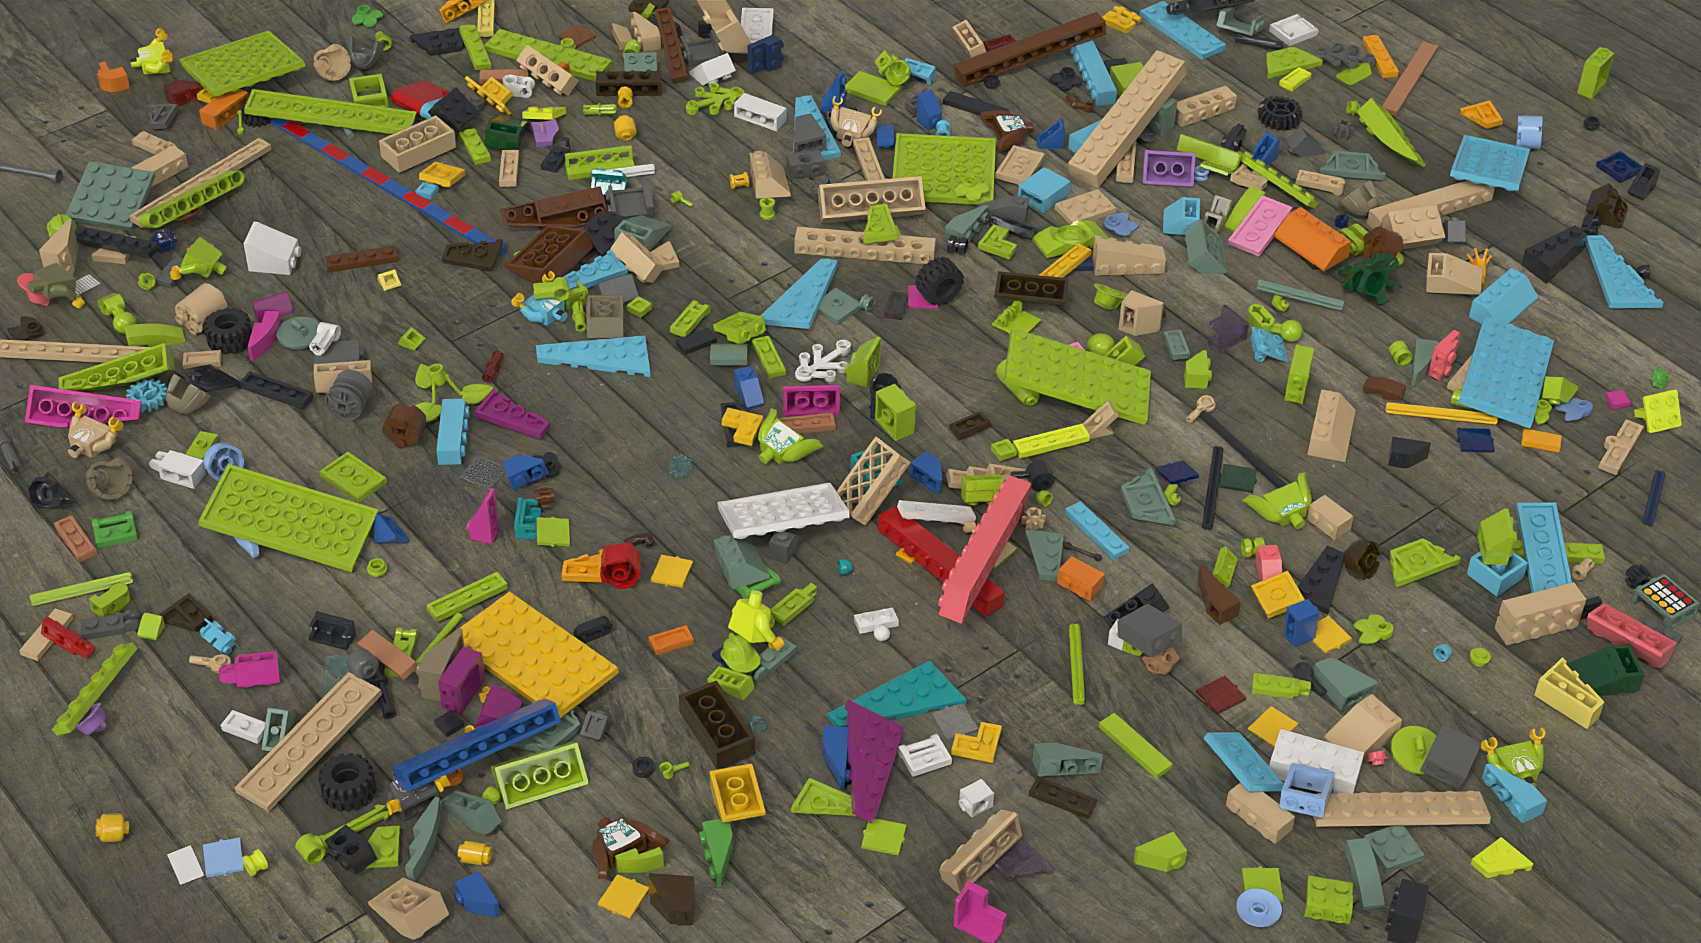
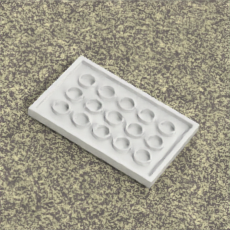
M831 483L717 502L718 510L733 538L738 539L754 534L765 535L771 531L781 532L788 528H804L810 524L822 525L827 521L839 522L844 520V518H850L848 508Z

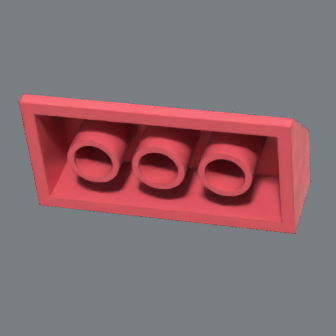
M1605 603L1587 616V629L1593 631L1594 635L1606 638L1613 645L1631 644L1636 657L1644 659L1650 666L1661 669L1668 664L1677 645V642Z

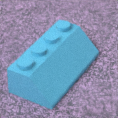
M1510 268L1473 300L1469 318L1482 324L1484 316L1510 324L1538 299V296L1527 276Z

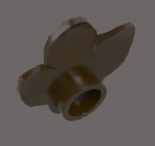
M27 316L21 317V325L7 328L9 334L13 336V340L21 341L27 340L30 337H38L44 331L43 326L35 318Z

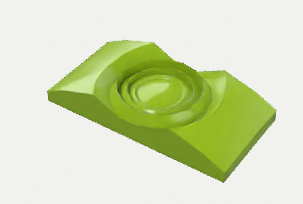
M1076 220L1072 224L1061 228L1050 226L1032 237V241L1046 258L1066 254L1078 243L1085 247H1094L1095 235L1101 236L1102 239L1109 238L1096 222Z

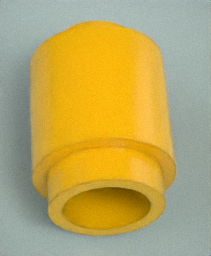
M465 841L463 845L460 844L458 858H461L462 863L480 866L484 864L489 865L492 857V847L487 846L485 843Z

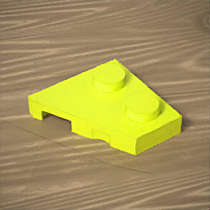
M528 107V110L523 111L522 115L523 119L553 120L566 114V107Z

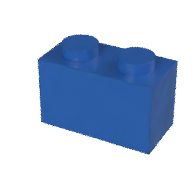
M1309 599L1287 607L1284 635L1294 648L1316 638L1319 610L1315 605L1313 606Z

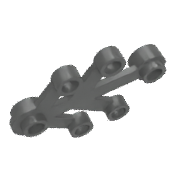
M1335 43L1333 48H1317L1313 51L1314 56L1323 61L1327 60L1335 66H1340L1341 62L1351 68H1356L1358 61L1369 63L1370 67L1375 66L1376 59L1372 54H1365L1364 57L1352 55L1358 54L1359 47L1356 45H1351L1349 50L1342 51L1343 45Z

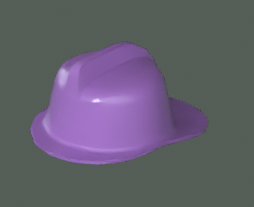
M102 703L93 704L75 728L86 735L92 734L94 731L100 732L106 728L104 722L106 714L100 707Z

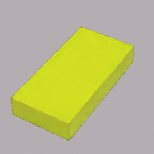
M1298 67L1281 79L1279 85L1294 91L1308 81L1312 73Z

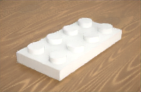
M742 8L741 26L751 43L772 35L774 9Z

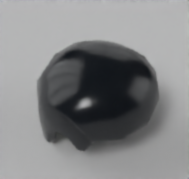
M889 373L876 374L869 388L872 397H876V391L896 384L899 387L897 378Z

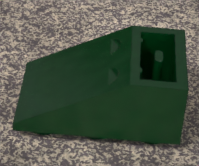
M495 115L489 120L485 130V146L503 150H519L529 121Z
M1631 644L1609 646L1566 664L1572 671H1576L1579 674L1578 678L1585 685L1588 684L1597 695L1637 692L1640 690L1645 676Z

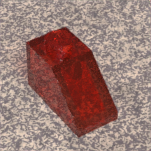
M176 80L163 85L166 99L170 104H177L178 107L198 100L197 94L203 89L200 82Z

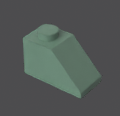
M280 706L268 707L261 750L271 751L294 728L297 709Z

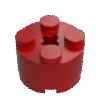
M630 542L605 546L601 555V580L606 585L608 583L614 585V588L626 589L634 586L641 573V555Z

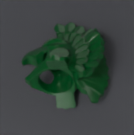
M1378 252L1376 255L1372 254L1370 258L1367 257L1366 261L1355 263L1352 266H1345L1344 269L1338 270V274L1345 275V279L1341 283L1342 289L1357 290L1365 295H1369L1371 298H1376L1378 305L1385 304L1386 301H1389L1385 290L1386 285H1395L1401 289L1403 288L1398 281L1388 276L1398 266L1397 258L1393 254L1390 255V253L1385 254L1383 252L1380 254Z

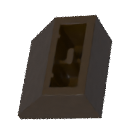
M1608 183L1591 192L1586 212L1593 215L1597 209L1602 225L1620 229L1623 226L1628 205L1620 198L1618 191Z

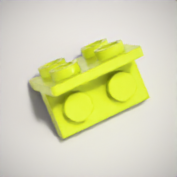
M1677 390L1644 396V408L1634 410L1635 417L1643 418V421H1646L1648 433L1682 425Z

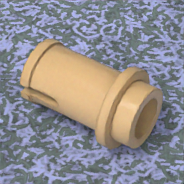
M1585 558L1579 565H1575L1572 568V576L1577 580L1586 578L1587 573L1595 566L1594 562L1588 565L1592 559Z

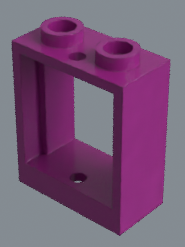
M463 646L438 680L442 709L446 711L452 710L454 713L461 715L485 682L481 652Z

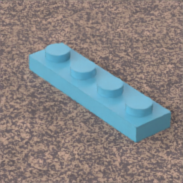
M1081 501L1065 508V515L1112 560L1129 553V546Z

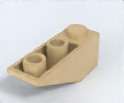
M633 12L631 27L634 28V35L641 44L642 51L661 49V35L658 27L638 13Z

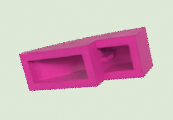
M265 311L262 323H254L248 344L250 361H254L261 356L277 338L276 331L282 324L280 311Z

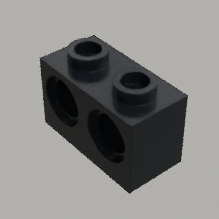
M344 825L325 840L329 848L327 853L334 861L338 860L346 871L351 870L355 875L378 859L371 844L347 825Z

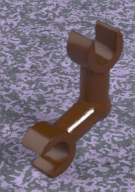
M1066 92L1065 99L1071 103L1072 108L1084 109L1088 113L1092 112L1094 102H1077L1076 92H1073V96Z

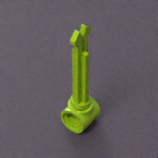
M377 804L374 810L345 825L358 832L382 819L388 820L389 811H384L386 809L385 805ZM343 826L325 835L314 836L311 833L305 834L297 840L295 849L307 864H317L324 858L326 850L329 849L325 840Z

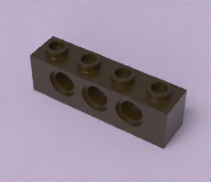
M596 71V96H618V91L621 87L630 88L632 96H661V71Z

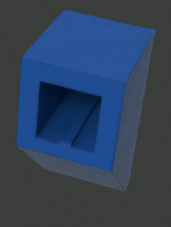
M519 454L502 462L514 490L549 474L545 463L539 458Z

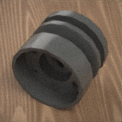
M343 370L338 374L333 385L326 393L325 404L330 412L337 417L347 420L357 419L373 395V384L369 378L356 370Z

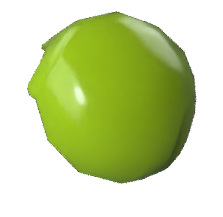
M896 59L888 65L889 67L885 75L889 83L899 86L909 80L911 69L907 62Z
M1097 333L1091 336L1087 342L1088 351L1090 350V352L1102 356L1115 346L1113 338L1105 333Z

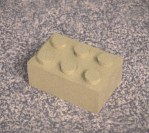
M1437 205L1388 212L1381 219L1384 228L1395 231L1402 236L1403 249L1438 244L1445 238Z

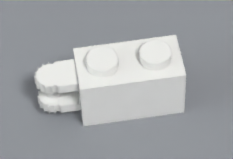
M171 450L168 453L158 451L155 455L157 460L152 459L149 462L152 469L159 471L161 479L195 489L206 475L203 460Z

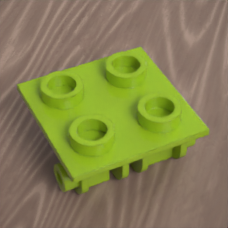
M1017 300L1011 306H1008L1002 314L998 315L992 325L1009 334L1012 328L1029 333L1042 319L1023 311L1022 302Z

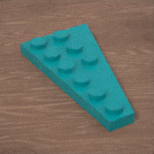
M928 661L852 701L886 719L895 717L898 720L926 714L928 710L940 708V710L948 709V706L955 704L963 706L966 705L967 699L931 661ZM845 704L828 713V720L834 726L848 727L846 726L848 714L847 710H845Z

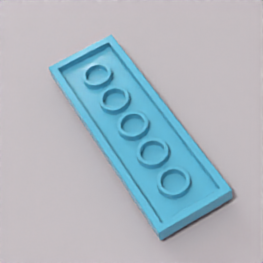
M1165 1L1140 10V17L1201 60L1226 50L1224 42L1185 15L1167 14L1166 6L1169 4Z
M1517 503L1515 508L1525 561L1528 562L1527 572L1531 593L1572 583L1556 503Z

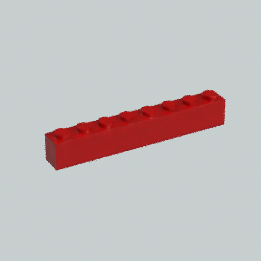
M897 506L879 515L877 530L899 548H903L908 556L913 557L922 567L943 583L945 579L949 578L951 569L955 568L959 557L958 554L915 520L902 518ZM987 578L972 606L986 617L1003 607L1005 591Z

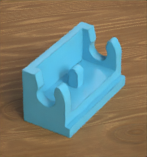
M909 58L905 59V62L910 66L912 76L927 80V85L929 86L932 84L931 81L935 82V66Z

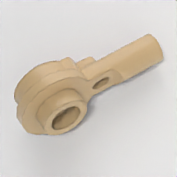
M1209 395L1201 396L1197 401V408L1186 417V420L1192 423L1203 410L1207 412L1213 411L1215 408L1214 399Z
M224 654L216 655L213 658L191 655L189 663L210 667L211 671L219 674V668L223 665L231 664L230 657Z

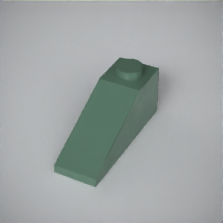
M1416 338L1413 350L1411 387L1414 388L1428 374L1434 347L1438 345V341Z
M454 790L440 801L442 808L475 832L486 835L501 823L491 800Z

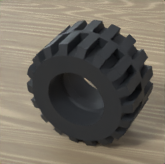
M936 257L934 260L928 261L918 271L919 274L915 278L917 290L932 305L946 304L948 301L953 300L959 294L964 284L962 272L949 258Z
M225 308L211 313V316H207L206 321H204V331L208 347L212 351L221 350V353L234 354L248 347L252 328L250 318L246 312L236 308Z
M342 753L338 757H331V761H326L323 764L324 767H321L319 770L320 774H318L322 798L326 805L329 804V807L332 809L337 808V811L344 809L346 812H349L354 808L356 810L360 809L361 805L365 806L368 804V800L373 799V794L376 793V782L372 764L369 763L366 757L362 758L360 754L353 755V753H348V755H344ZM345 781H352L350 783L342 784Z

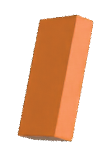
M687 625L648 637L655 655L694 644V638Z

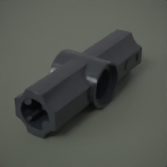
M1237 124L1233 126L1229 134L1224 135L1221 147L1238 152L1247 132L1244 125Z

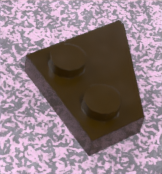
M190 593L159 614L163 617L165 624L198 632L208 624L204 620L205 618L209 622L214 620L212 615Z

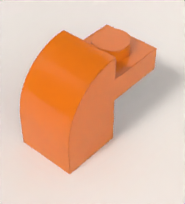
M106 62L99 63L100 70H98L97 77L101 89L108 92L130 89L128 77L123 67L109 70Z

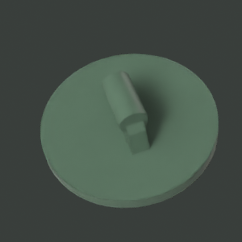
M309 317L291 318L278 327L276 331L277 340L282 346L289 349L308 348L317 335V328L320 323Z

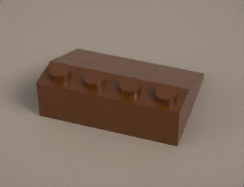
M547 225L505 266L533 284L543 283L542 277L545 274L549 278V271L554 273V279L565 276L572 267L577 265L579 260L588 254L593 245L586 230Z

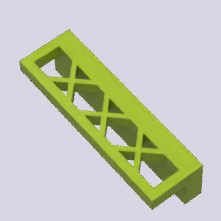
M631 145L565 154L568 180L592 177L590 172L591 170H596V168L609 170L635 166ZM622 152H628L629 156L620 157L619 155ZM605 154L612 155L610 159L602 158ZM589 156L595 157L593 161L588 162L586 160ZM576 158L579 160L577 163L569 164V159Z

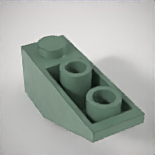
M983 205L954 217L945 226V241L949 240L950 235H954L960 239L962 237L968 238L969 242L972 236L980 230V227L988 221V206Z
M1035 743L1032 761L1038 776L1099 774L1101 772L1103 755L1059 743Z

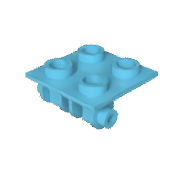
M1251 327L1253 334L1250 337V341L1255 353V360L1263 362L1268 355L1281 361L1289 362L1282 337L1266 332L1263 329Z

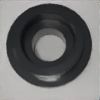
M988 74L984 79V85L991 89L998 87L1000 84V80L995 74Z
M1588 116L1584 120L1583 126L1587 130L1593 131L1599 129L1600 122L1597 117Z

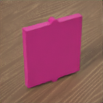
M908 285V308H938V304L932 305L917 290L916 286Z

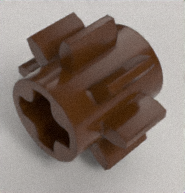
M548 484L538 486L539 490H534V498L538 501V505L541 504V508L551 507L550 503L555 502L554 489H548Z

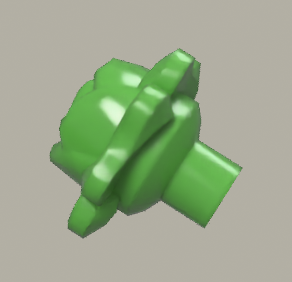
M1661 367L1653 370L1651 376L1652 385L1659 390L1667 387V382L1670 380L1667 370H1663Z

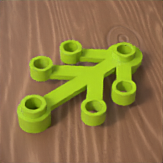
M711 83L709 85L710 92H705L704 88L697 87L695 89V96L709 99L699 102L695 100L688 101L686 112L687 114L695 115L699 113L700 107L710 105V114L716 115L719 113L723 102L726 110H732L734 103L744 94V90L740 87H733L731 89L721 88L718 83Z

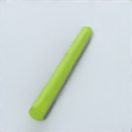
M457 612L416 660L417 664L422 662L426 653L451 633L463 618L462 614Z

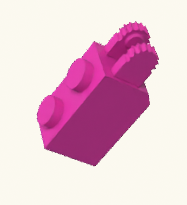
M277 651L238 655L235 658L234 664L223 665L218 671L221 683H237V687L249 688L254 685L280 683Z

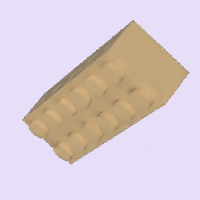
M922 176L823 184L818 187L821 223L867 220L870 206L881 204L888 205L892 217L923 215L926 210Z

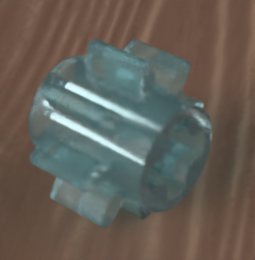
M679 454V456L673 455L669 462V472L674 473V477L682 478V476L688 477L692 470V460L687 459V456L684 454Z

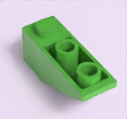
M721 819L702 822V831L699 832L701 845L705 844L706 849H704L705 860L711 864L708 867L711 880L715 879L718 888L722 886L733 850V833L729 822L722 823Z

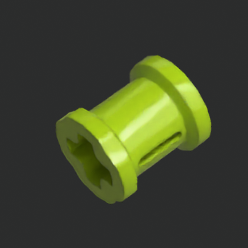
M762 198L760 200V217L764 220H771L775 217V211L773 210L775 200L773 198Z

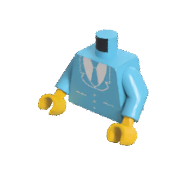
M552 271L548 273L549 278L545 274L543 275V283L553 282L555 275ZM517 293L511 301L513 306L520 307V311L530 322L550 325L555 320L564 322L567 319L568 314L565 312L564 307L565 300L559 301L555 298L535 299L534 295L524 301L523 294Z

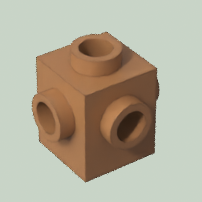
M1173 646L1154 657H1150L1147 654L1142 657L1152 675H1165L1172 670V666L1180 659Z

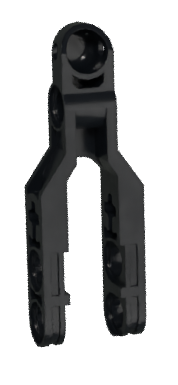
M1182 0L1167 5L1166 12L1169 15L1223 9L1228 6L1236 7L1255 0H1237V2L1235 0L1223 2L1221 0Z

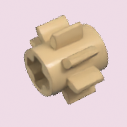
M1029 508L1027 511H1023L1021 524H1026L1027 530L1037 531L1040 528L1043 529L1046 515H1041V509Z

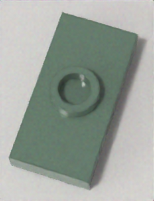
M1164 331L1163 338L1172 360L1190 358L1191 353L1182 331Z

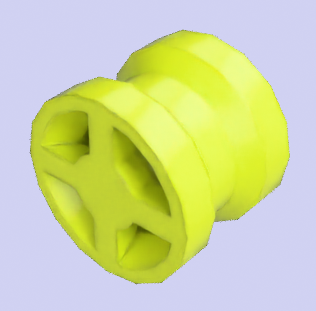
M259 849L254 850L252 855H245L241 858L246 871L251 877L255 876L259 870L268 869V863Z

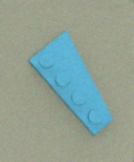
M609 250L607 255L603 257L598 256L594 259L595 262L589 265L584 264L581 266V270L577 272L572 271L565 275L564 278L568 280L569 290L576 288L577 281H580L583 286L589 288L598 283L628 274L627 268L622 261L614 256L615 253Z

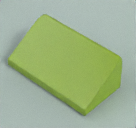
M1358 63L1356 68L1350 67L1338 73L1336 77L1348 85H1353L1372 74L1370 64Z

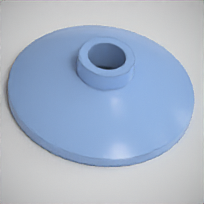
M1250 889L1243 892L1236 904L1237 913L1240 918L1256 927L1273 925L1279 920L1282 912L1281 903L1278 898L1271 892L1263 889Z

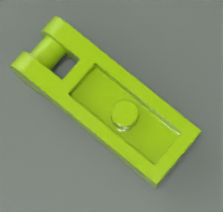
M693 300L670 326V332L682 337L689 335L705 315H709L711 306L707 304L702 305L699 301Z
M401 627L396 628L393 645L411 658L418 640V629L404 630ZM385 667V676L399 677Z

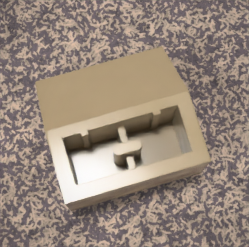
M1131 290L1121 304L1118 330L1134 336L1159 332L1164 302Z

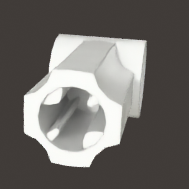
M321 322L317 328V335L309 345L310 350L315 355L321 356L328 349L332 341L336 342L339 340L341 327Z

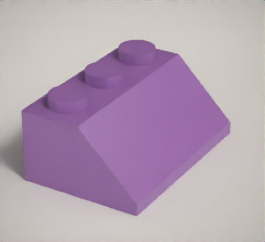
M1145 150L1143 155V184L1193 187L1196 153Z

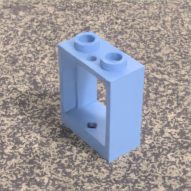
M1291 763L1282 788L1279 808L1323 818L1332 791L1335 772ZM1291 786L1322 792L1320 796L1293 790Z

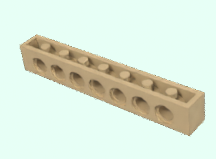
M797 227L795 235V253L915 264H927L931 259L934 260L936 238L898 235L896 240L864 244L865 232Z

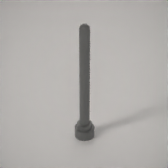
M0 163V170L45 177L54 183H60L63 179V172L59 169L44 171Z

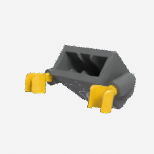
M394 773L392 776L394 782L389 785L390 792L387 794L385 808L389 811V815L398 811L401 821L405 822L425 812L435 796L439 797L438 790L442 792L444 787L451 786L448 777L444 775L418 788L407 791L398 785Z

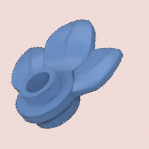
M1128 213L1109 215L1104 221V226L1107 229L1121 236H1130V232L1135 231L1139 227V224L1128 220Z
M1571 398L1568 403H1560L1554 409L1566 412L1565 421H1571L1589 416L1592 413L1593 404L1587 400Z

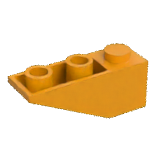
M449 0L439 11L446 24L487 1Z

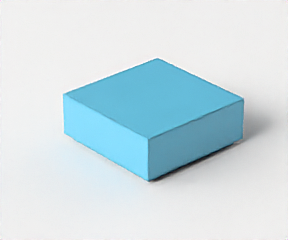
M423 181L415 192L419 196L431 200L439 191V185Z

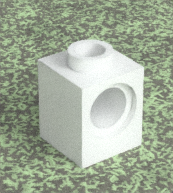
M982 779L960 790L959 805L971 818L993 807L994 792Z

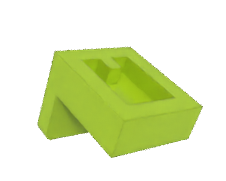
M577 281L576 288L569 290L570 296L565 300L564 306L567 310L572 309V305L576 301L583 305L587 304L588 290L580 281Z

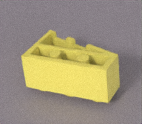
M1562 657L1539 679L1534 696L1588 729L1599 719L1604 701L1588 684L1585 685L1578 678L1579 674L1576 671H1572L1566 665L1567 661Z

